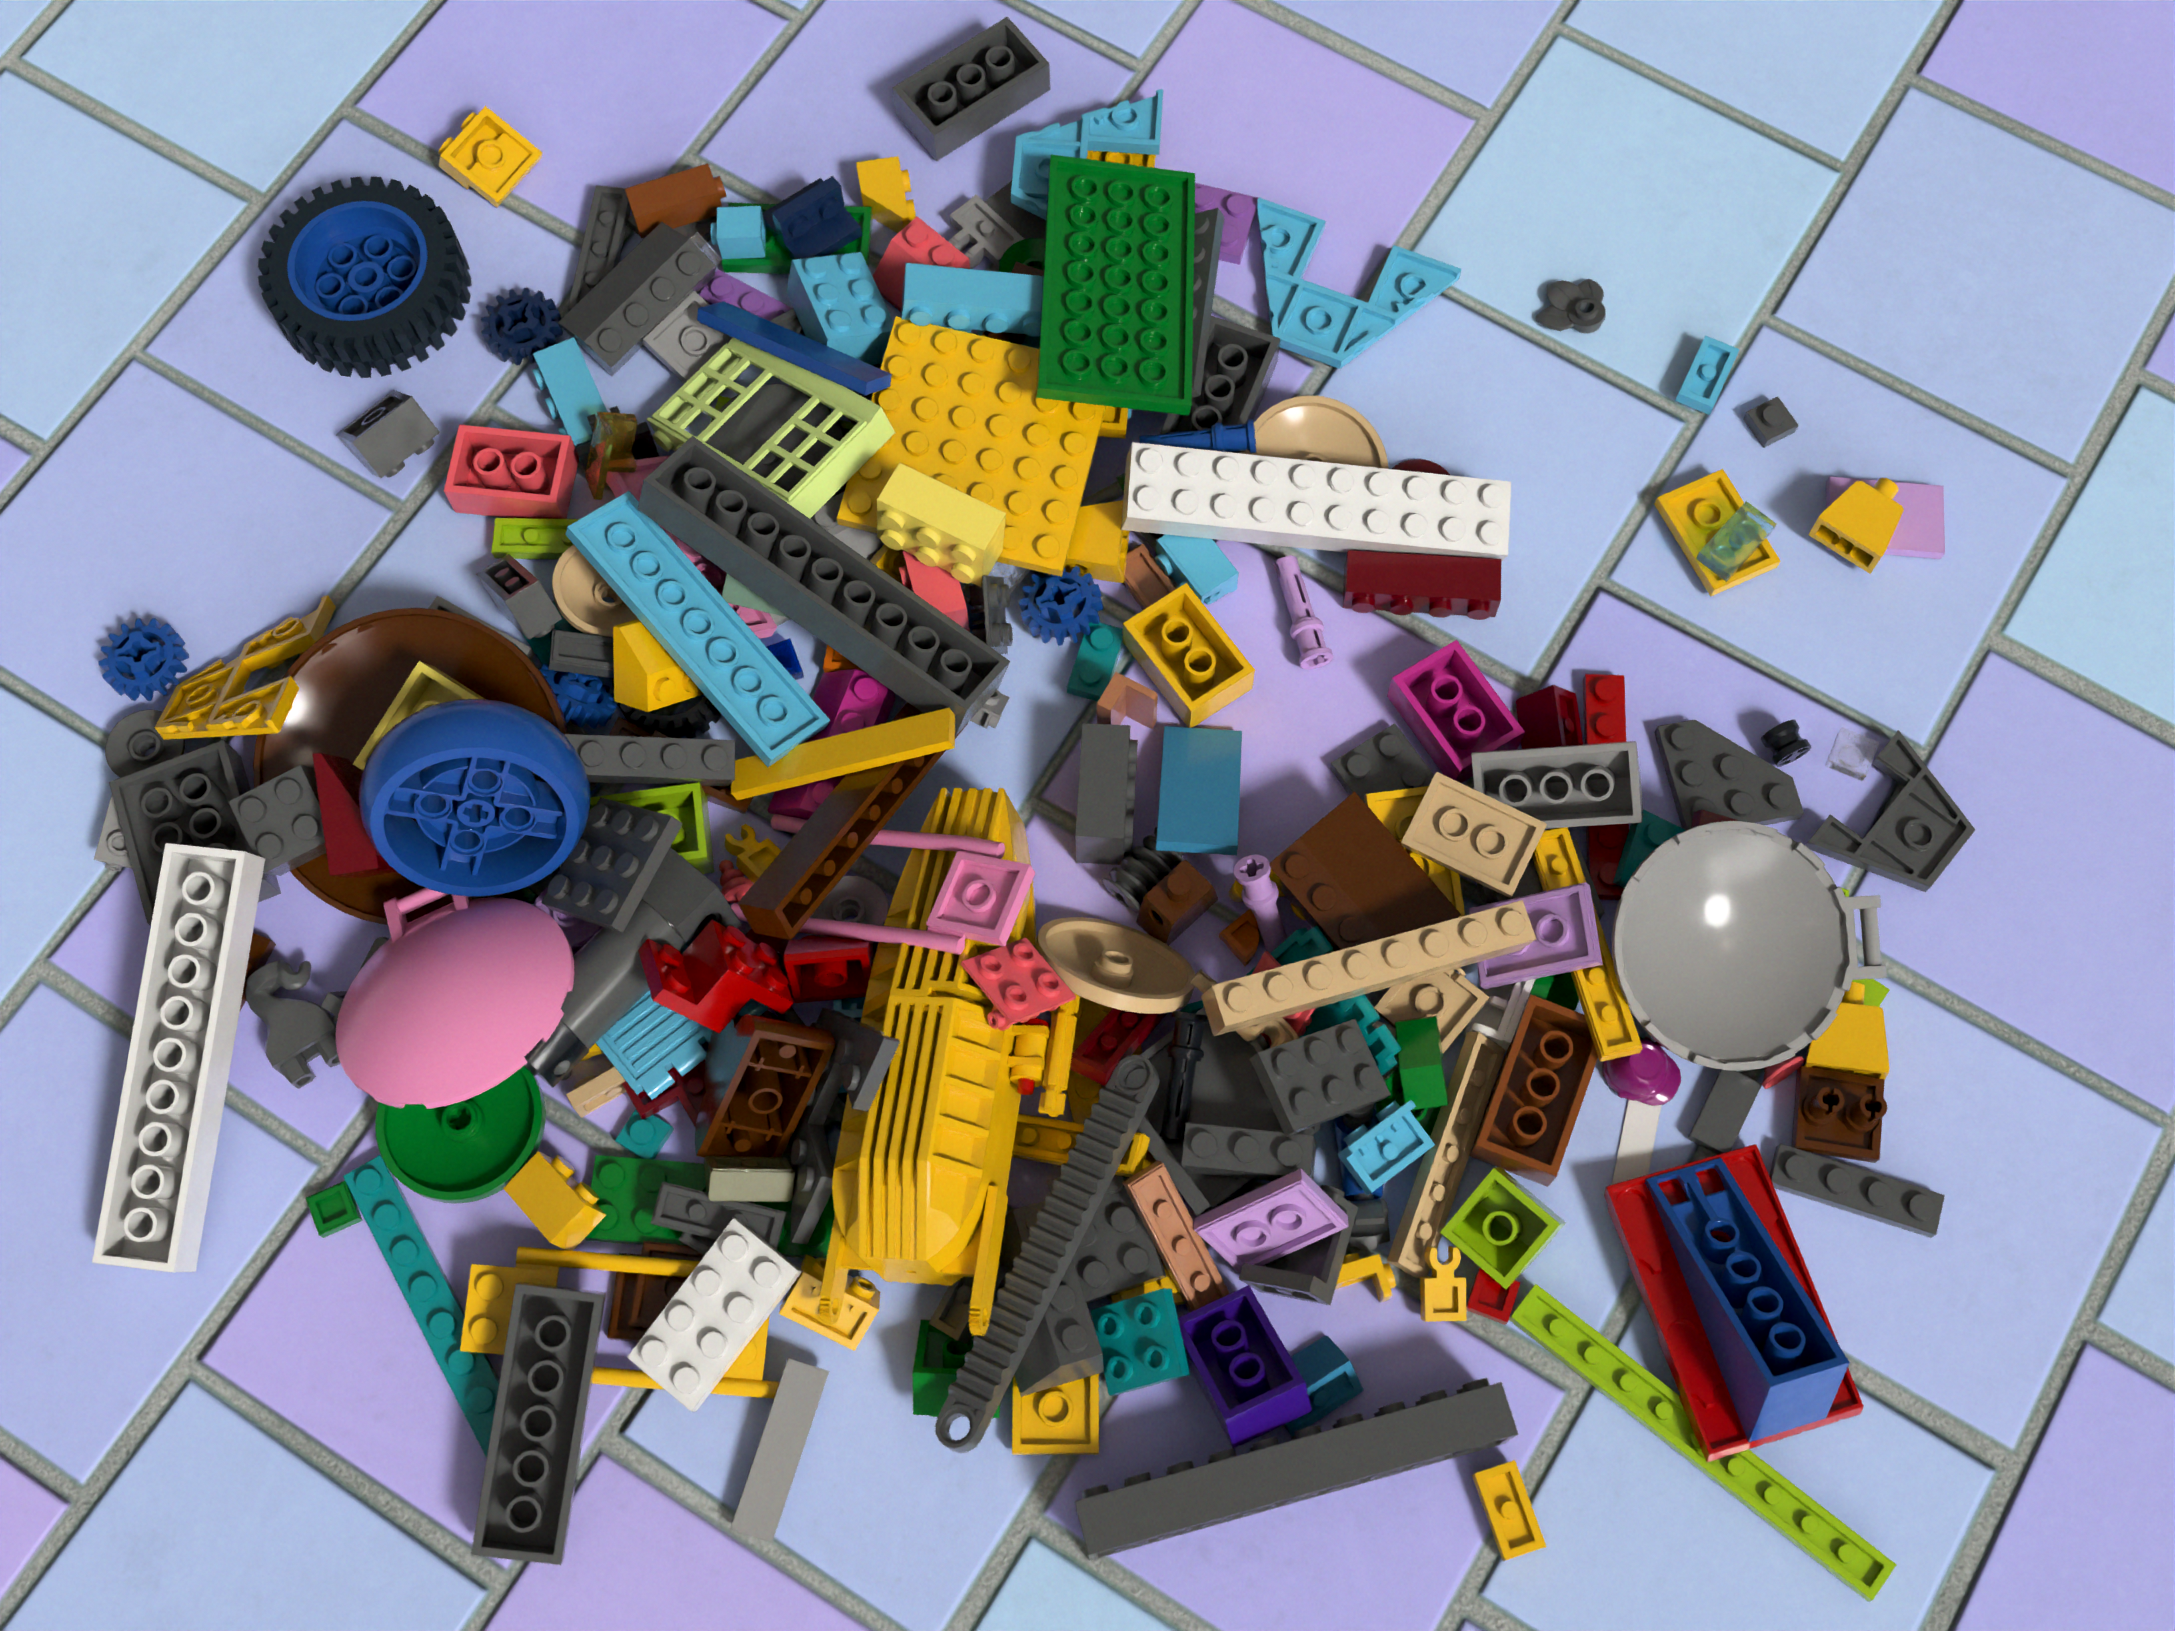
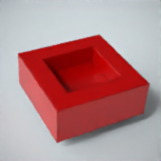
M1479 1268L1466 1304L1467 1311L1506 1325L1521 1282L1515 1280L1505 1289L1482 1268Z

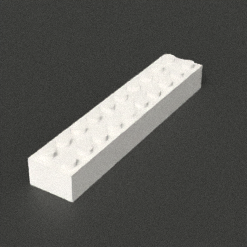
M1132 442L1126 456L1121 530L1345 553L1348 550L1489 558L1501 559L1502 562L1508 556L1511 482Z
M165 843L92 1263L173 1273L196 1272L265 858L246 851Z

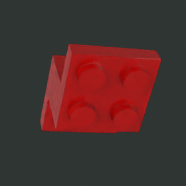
M711 920L683 954L671 945L665 944L662 946L649 938L638 949L652 1001L719 1034L751 998L781 1014H784L794 1003L787 986L788 980L784 976L778 961V953L766 943L757 944L749 940L739 929L733 926L725 927Z

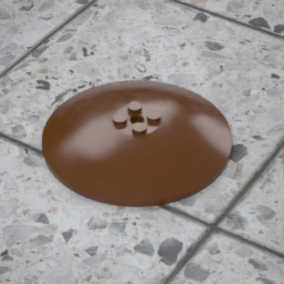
M402 608L381 611L357 618L331 631L308 648L288 669L283 678L291 676L298 685L299 690L292 704L293 707L289 711L280 732L257 735L253 762L254 788L299 765L314 768L312 755L314 753H325L346 758L353 764L419 661L436 667L484 699L501 701L525 708L550 722L563 734H568V729L555 693L543 673L516 644L499 632L465 616L437 609ZM353 765L362 777L363 770ZM327 853L290 871L299 882L325 903L362 920L388 925L383 902L397 897L399 900L425 888L410 881L398 872L364 878L330 876ZM508 893L491 896H472V899L488 897L502 898ZM446 895L407 913V922L409 923L454 902L452 895Z

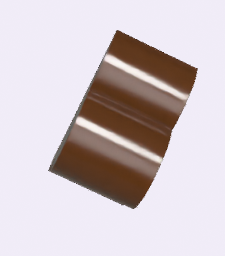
M750 1014L742 1017L735 1015L720 1034L713 1031L704 1066L705 1094L696 1122V1156L782 1157L836 1046L833 1034L825 1029Z

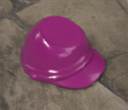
M1639 1037L1643 1047L1640 1053L1603 1061V1076L1609 1087L1619 1097L1628 1100L1639 1101L1651 1106L1664 1105L1675 1096L1681 1083L1680 1069L1675 1061L1648 1037Z

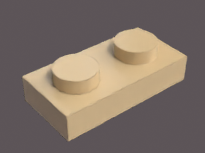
M613 1064L610 1065L611 1069L597 1077L592 1075L580 1080L574 1085V1090L566 1094L571 1105L581 1118L626 1092L622 1085L625 1079Z

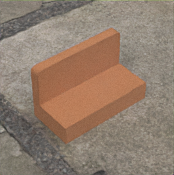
M1115 672L1097 702V724L1120 725L1125 716L1153 729L1157 721L1158 694Z

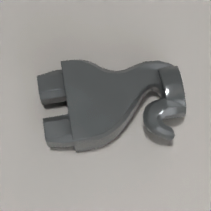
M278 960L266 964L250 975L246 981V1000L250 1009L266 1024L267 1040L265 1053L270 1064L293 1086L299 1089L313 1081L316 1077L308 1062L319 1055L322 1056L329 1067L340 1064L335 1039L337 1023L332 1019L333 1015L314 1002L274 996L276 990L281 986L290 991L303 988L308 983L311 975V963L309 961L302 962L298 972H294L289 963Z

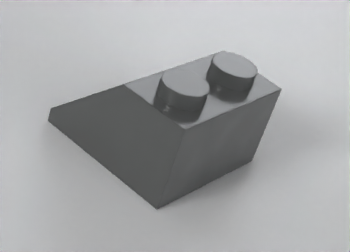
M393 390L337 433L336 436L373 475L379 478L386 475L389 478L404 468L405 463L403 461L414 452L416 455H419L428 450L435 442L432 438L440 432L412 396Z

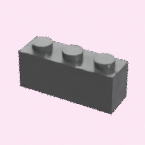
M510 554L476 574L498 610L528 640L533 637L539 638L547 635L554 629L555 623L562 620L540 581Z
M1186 1123L1181 1165L1188 1173L1275 1181L1301 1168L1313 1180L1317 1143L1314 1135L1295 1133L1285 1137L1284 1132Z

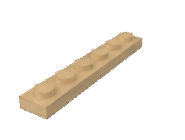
M1467 1032L1447 1088L1449 1103L1447 1106H1441L1430 1136L1435 1145L1424 1153L1387 1258V1262L1415 1278L1428 1276L1430 1267L1425 1260V1250L1427 1246L1438 1247L1442 1236L1440 1232L1445 1227L1506 1051L1480 1032Z

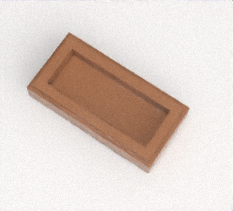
M1143 543L1127 553L1123 584L1142 610L1176 589Z

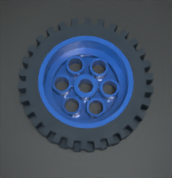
M371 176L370 186H365L361 177L351 178V187L344 188L341 180L330 183L333 191L324 194L320 186L311 191L315 200L308 203L303 197H300L294 202L298 212L293 214L286 209L280 215L285 226L282 228L273 224L269 230V234L274 242H263L261 250L266 258H259L258 268L262 275L258 276V281L263 291L261 294L286 339L289 340L298 354L302 352L305 359L313 365L318 361L321 368L330 373L336 366L341 376L351 377L353 368H356L361 378H371V368H377L381 376L392 374L390 365L398 363L401 371L411 368L407 359L415 355L420 362L425 361L429 358L426 351L428 346L431 345L439 351L445 345L441 334L444 332L452 337L457 331L452 318L463 321L466 311L462 303L469 304L471 297L467 288L471 286V276L468 272L470 268L445 212L440 206L436 207L433 199L427 194L422 197L418 188L409 185L404 190L401 181L394 179L390 180L387 188L381 177Z

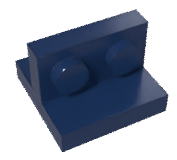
M833 176L825 181L819 178L763 212L766 228L792 260L829 256L862 236L861 226L845 208L841 185Z

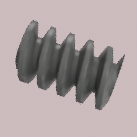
M1157 826L1154 829L1155 836L1148 835L1143 839L1144 847L1136 846L1132 849L1133 858L1124 857L1121 860L1120 865L1122 869L1116 867L1110 870L1109 876L1111 880L1102 879L1104 886L1112 896L1122 905L1131 908L1139 913L1141 907L1137 899L1139 897L1144 898L1150 891L1149 888L1156 886L1161 881L1160 877L1168 875L1172 871L1171 866L1173 864L1177 866L1184 860L1182 856L1187 854V852L1156 850Z

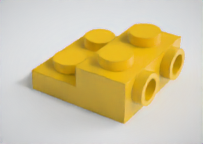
M485 106L478 114L472 112L461 125L463 131L456 139L449 137L442 144L438 151L440 155L439 167L467 190L472 187L498 208L542 159L543 152Z

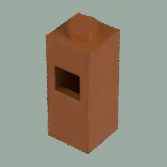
M708 163L625 188L641 238L648 236L661 222L674 229L717 216V207H722L721 199L727 197L721 177H713Z

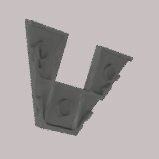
M822 1008L817 1022H813L810 1027L829 1030L833 1034L836 1046L793 1132V1146L791 1150L792 1168L795 1172L791 1206V1242L808 1245L832 1192L834 1165L823 1125L842 1082L844 1089L848 1092L852 1109L868 1111L900 1043L899 1039L884 1035L885 1032L875 1030L874 1027L865 1023L856 1022L854 1018L846 1016L842 1012Z

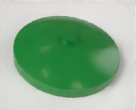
M523 1066L493 1088L451 1105L427 1109L424 1104H405L404 1108H398L379 1102L375 1123L378 1148L391 1173L402 1184L422 1197L433 1201L454 1204L478 1201L503 1190L510 1180L537 1153L545 1128V1101L538 1080Z

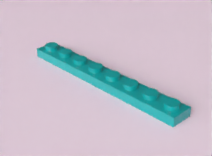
M379 1155L345 1174L343 1177L487 1458L500 1380L486 1353L460 1351L465 1312L396 1178L386 1166L382 1156Z

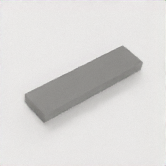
M790 1358L787 1359L730 1527L731 1530L768 1542L773 1541L829 1371Z

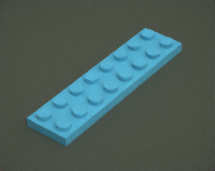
M630 491L567 526L565 535L767 767L783 758L798 744L805 743L828 726L830 719L661 526L638 510L639 501Z

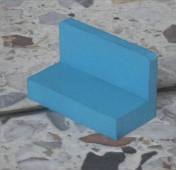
M1328 1336L1321 1337L1291 1357L1306 1383L1312 1412L1284 1424V1427L1291 1436H1294L1295 1431L1309 1427L1364 1391L1350 1360Z

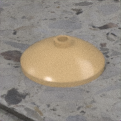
M574 544L562 554L553 572L552 594L559 612L573 627L584 634L613 638V626L638 619ZM611 597L615 602L607 603L603 601V598Z

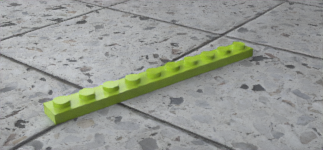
M1537 1284L1531 1288L1509 1317V1321L1867 1602L1874 1600L1897 1564L1750 1450L1706 1462L1680 1401V1395Z

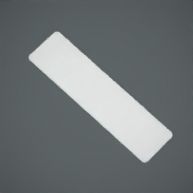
M1628 1100L1612 1185L1648 1175L1662 1105L1651 1106L1639 1101Z

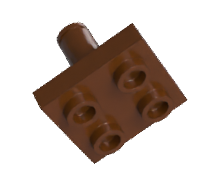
M1806 1066L1799 1067L1796 1077L1792 1147L1810 1153L1876 1163L1880 1160L1882 1117L1887 1111V1103L1883 1098L1884 1079Z

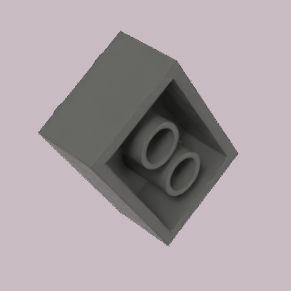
M1082 723L1075 832L1076 863L1120 865L1121 860L1124 858V852H1132L1138 740H1130V725Z

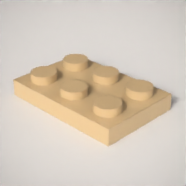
M1436 771L1401 841V845L1508 898H1512L1547 823Z

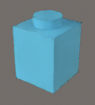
M761 206L717 207V222L711 223V240L713 245L719 246L722 259L765 258L766 226Z

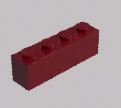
M1347 551L1344 565L1343 608L1352 609L1359 613H1369L1374 610L1391 611V613L1396 615H1408L1412 612L1429 613V615L1438 618L1450 615H1465L1474 620H1483L1496 616L1501 602V559Z

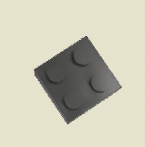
M299 765L228 801L252 853L265 858L263 874L281 876L326 853L315 769L313 767Z

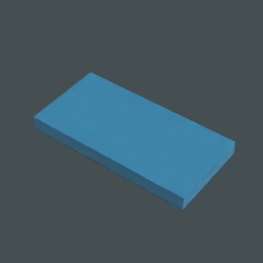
M1164 726L1156 850L1237 855L1242 731Z

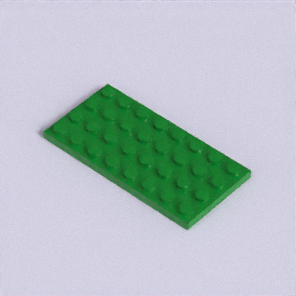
M1058 155L1050 156L1036 398L1189 415L1192 406L1195 173Z

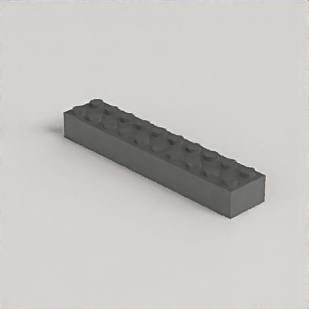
M694 436L688 439L643 480L638 510L922 713L950 707L955 714V736L999 688L1010 663L1007 658Z
M1487 1378L1475 1380L1462 1385L1463 1388L1457 1390V1394L1448 1397L1446 1390L1421 1396V1400L1415 1402L1416 1406L1405 1408L1404 1401L1379 1408V1412L1374 1413L1375 1417L1363 1420L1362 1413L1336 1420L1337 1424L1332 1425L1333 1429L1321 1432L1320 1425H1315L1295 1431V1435L1291 1437L1292 1441L1279 1444L1278 1438L1272 1437L1253 1443L1250 1452L1237 1456L1235 1449L1212 1454L1209 1456V1464L1194 1468L1193 1461H1186L1167 1467V1476L1151 1479L1148 1472L1124 1479V1488L1110 1492L1107 1484L1081 1491L1083 1499L1075 1501V1506L1089 1561L1505 1444L1516 1437L1518 1431L1502 1382L1489 1385Z

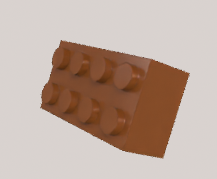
M1530 994L1512 1042L1507 1049L1471 1149L1470 1157L1496 1167H1501L1506 1171L1547 1187L1557 1177L1598 1059L1584 1014Z

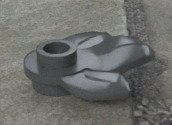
M1591 279L1582 281L1578 286L1564 280L1552 282L1546 287L1547 297L1551 306L1536 315V320L1541 325L1552 330L1563 331L1574 327L1580 333L1595 332L1601 327L1606 317L1605 307L1601 303L1604 297L1603 289L1597 282Z

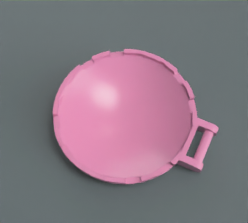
M423 888L399 900L397 897L383 902L391 938L367 960L357 973L343 999L336 1024L337 1054L345 1073L355 1086L371 1095L376 1101L388 1106L404 1108L405 1104H424L429 1109L451 1105L477 1096L498 1085L527 1063L524 1057L540 1040L547 1042L564 1015L561 1009L567 992L572 991L575 972L572 948L566 935L550 915L530 903L516 899L498 897L472 899V896L452 895L454 902L408 923L407 913L449 894Z

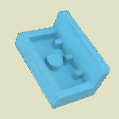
M1395 1100L1375 1115L1380 1121L1370 1130L1363 1124L1343 1139L1348 1146L1337 1153V1155L1366 1195L1374 1192L1435 1145L1411 1113V1110L1416 1107L1412 1100L1401 1107Z

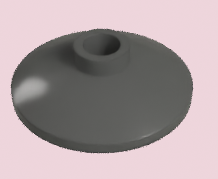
M142 710L132 713L119 721L110 732L106 741L105 756L109 767L118 777L122 778L184 754L185 739L163 740L155 729L162 714L161 711ZM156 747L152 754L145 756L148 749Z

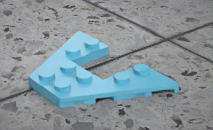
M1163 89L1156 90V96L1131 104L1128 100L1119 102L1114 108L1104 107L1082 114L1081 120L1061 127L1058 122L1046 126L1041 131H1030L1016 136L1011 203L1046 220L1048 171L1051 155L1087 159L1088 150L1159 155Z
M1262 198L1257 200V216L1270 332L1272 336L1281 338L1280 348L1341 369L1460 278L1461 268L1393 245L1368 303L1303 280L1304 273L1325 230L1326 221Z

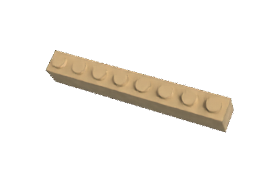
M1520 900L1215 984L1201 998L1213 1036H1217L1517 952L1535 941L1536 936L1524 902Z

